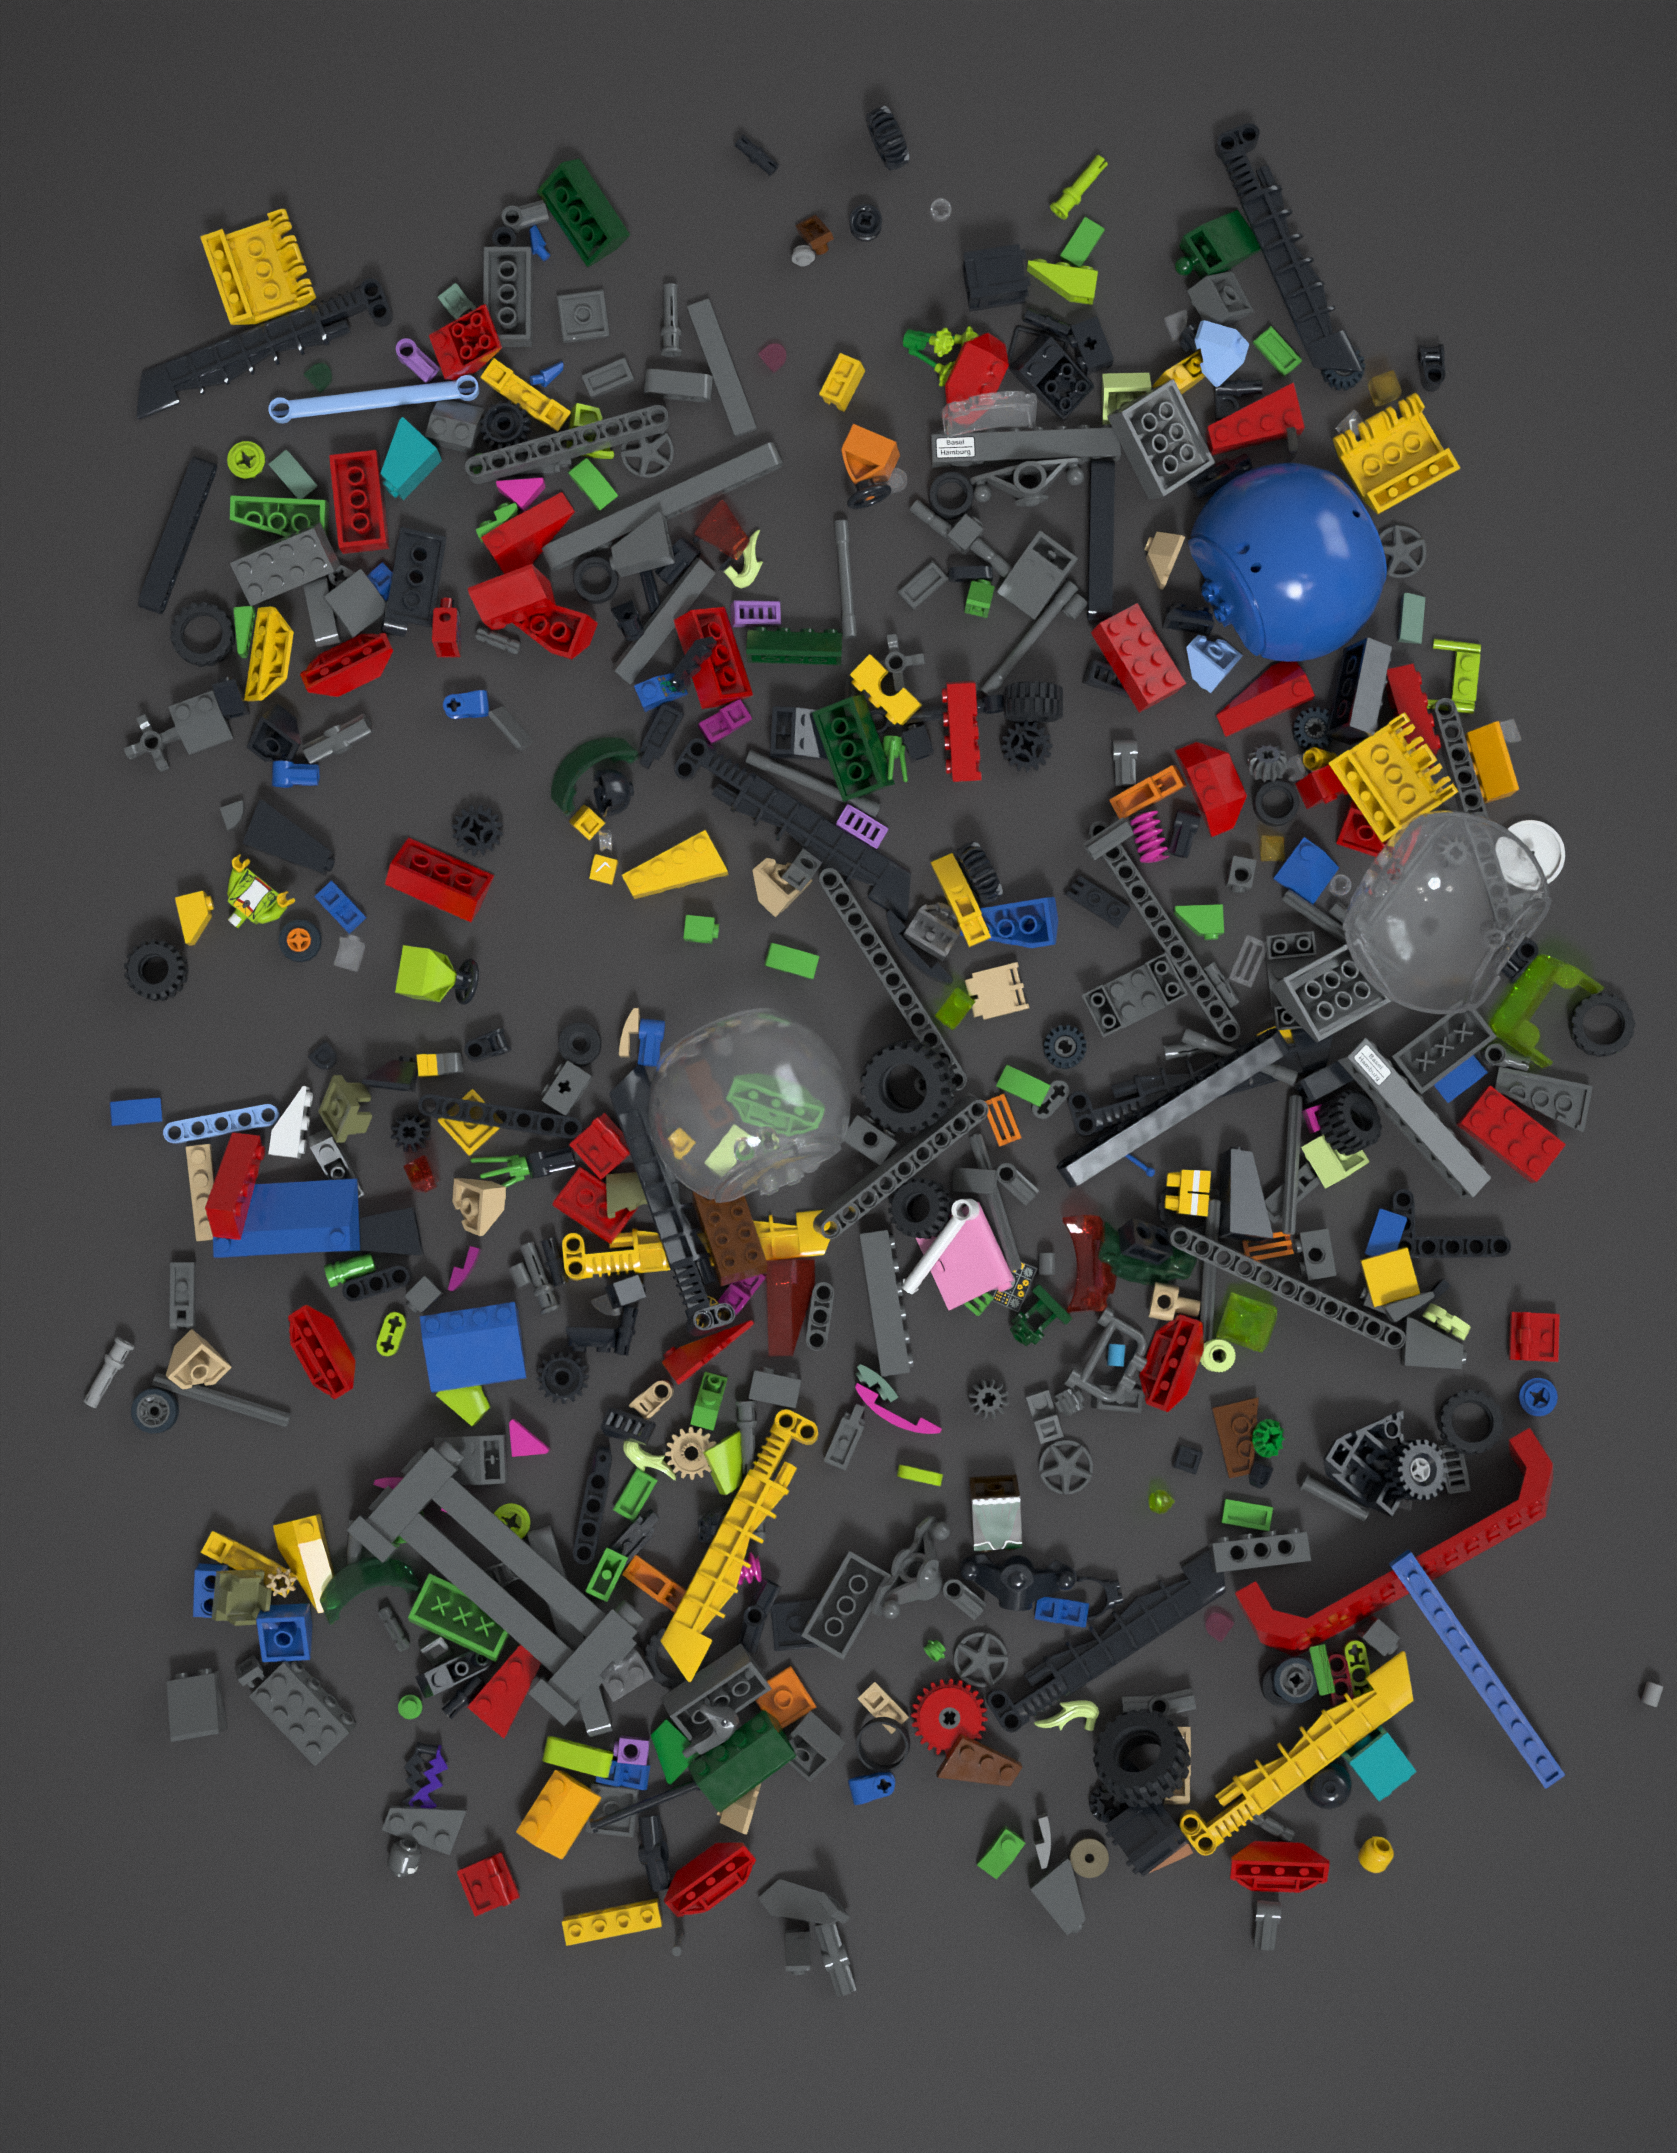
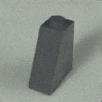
M662 512L655 513L612 546L613 556L609 557L612 570H616L621 577L674 564L675 559L668 524Z
M1403 1318V1332L1406 1340L1402 1346L1401 1365L1462 1369V1364H1466L1467 1351L1463 1350L1462 1344L1413 1318Z
M1066 1855L1029 1885V1887L1066 1935H1069L1071 1932L1076 1934L1084 1927L1083 1922L1086 1918L1072 1865Z

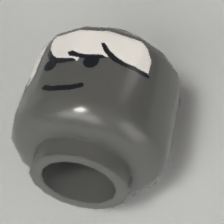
M401 1839L392 1845L387 1858V1866L395 1876L405 1877L416 1872L421 1859V1850L418 1844L407 1839Z

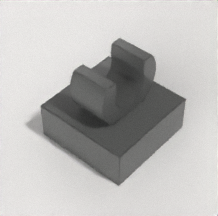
M255 1654L235 1667L237 1679L242 1686L248 1684L249 1687L254 1688L253 1679L256 1677H260L262 1681L265 1680L260 1660Z

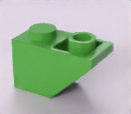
M708 1372L704 1373L690 1425L714 1431L728 1380L727 1377Z

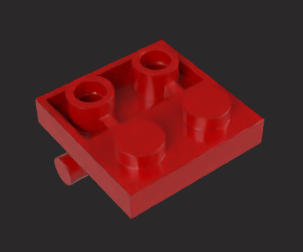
M606 1113L597 1117L584 1132L569 1144L600 1180L605 1178L607 1174L630 1155L623 1132Z
M1510 1312L1509 1360L1558 1362L1560 1314Z
M502 1851L457 1870L458 1877L475 1917L499 1906L509 1905L512 1903L511 1901L520 1898L519 1891Z

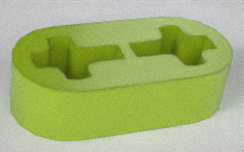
M393 1312L386 1316L376 1345L381 1355L392 1356L397 1353L407 1327V1320L403 1314ZM398 1316L402 1326L396 1327L394 1333H391L393 1325L389 1323L390 1319H395ZM391 1335L393 1336L391 1344L394 1345V1348L385 1352L382 1342H387Z
M900 1464L896 1475L897 1477L941 1486L943 1478L941 1473Z

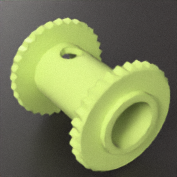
M1212 1339L1204 1343V1351L1200 1359L1203 1367L1212 1372H1223L1231 1368L1236 1352H1234L1235 1349H1233L1229 1342L1223 1339ZM1220 1350L1221 1360L1214 1361L1212 1353Z

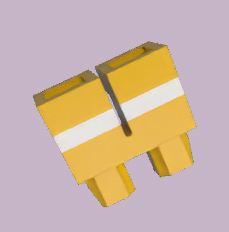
M1181 1170L1180 1172L1167 1173L1166 1186L1179 1188L1178 1196H1165L1164 1208L1177 1211L1176 1214L1207 1217L1209 1195L1188 1192L1209 1193L1211 1171Z

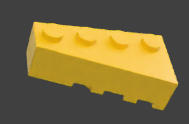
M706 830L622 874V877L634 899L729 874Z

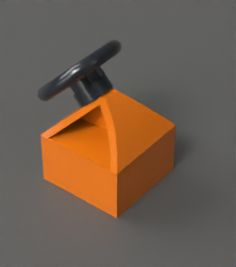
M853 424L841 450L848 475L857 489V492L848 499L847 505L851 509H862L883 501L891 494L892 489L889 485H875V483L889 481L900 454L895 441Z

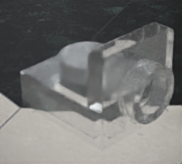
M347 934L346 938L340 936V945L334 966L358 972L366 946L360 942V937Z

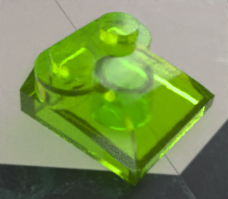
M1231 1292L1216 1338L1262 1353L1269 1343L1277 1320V1307Z

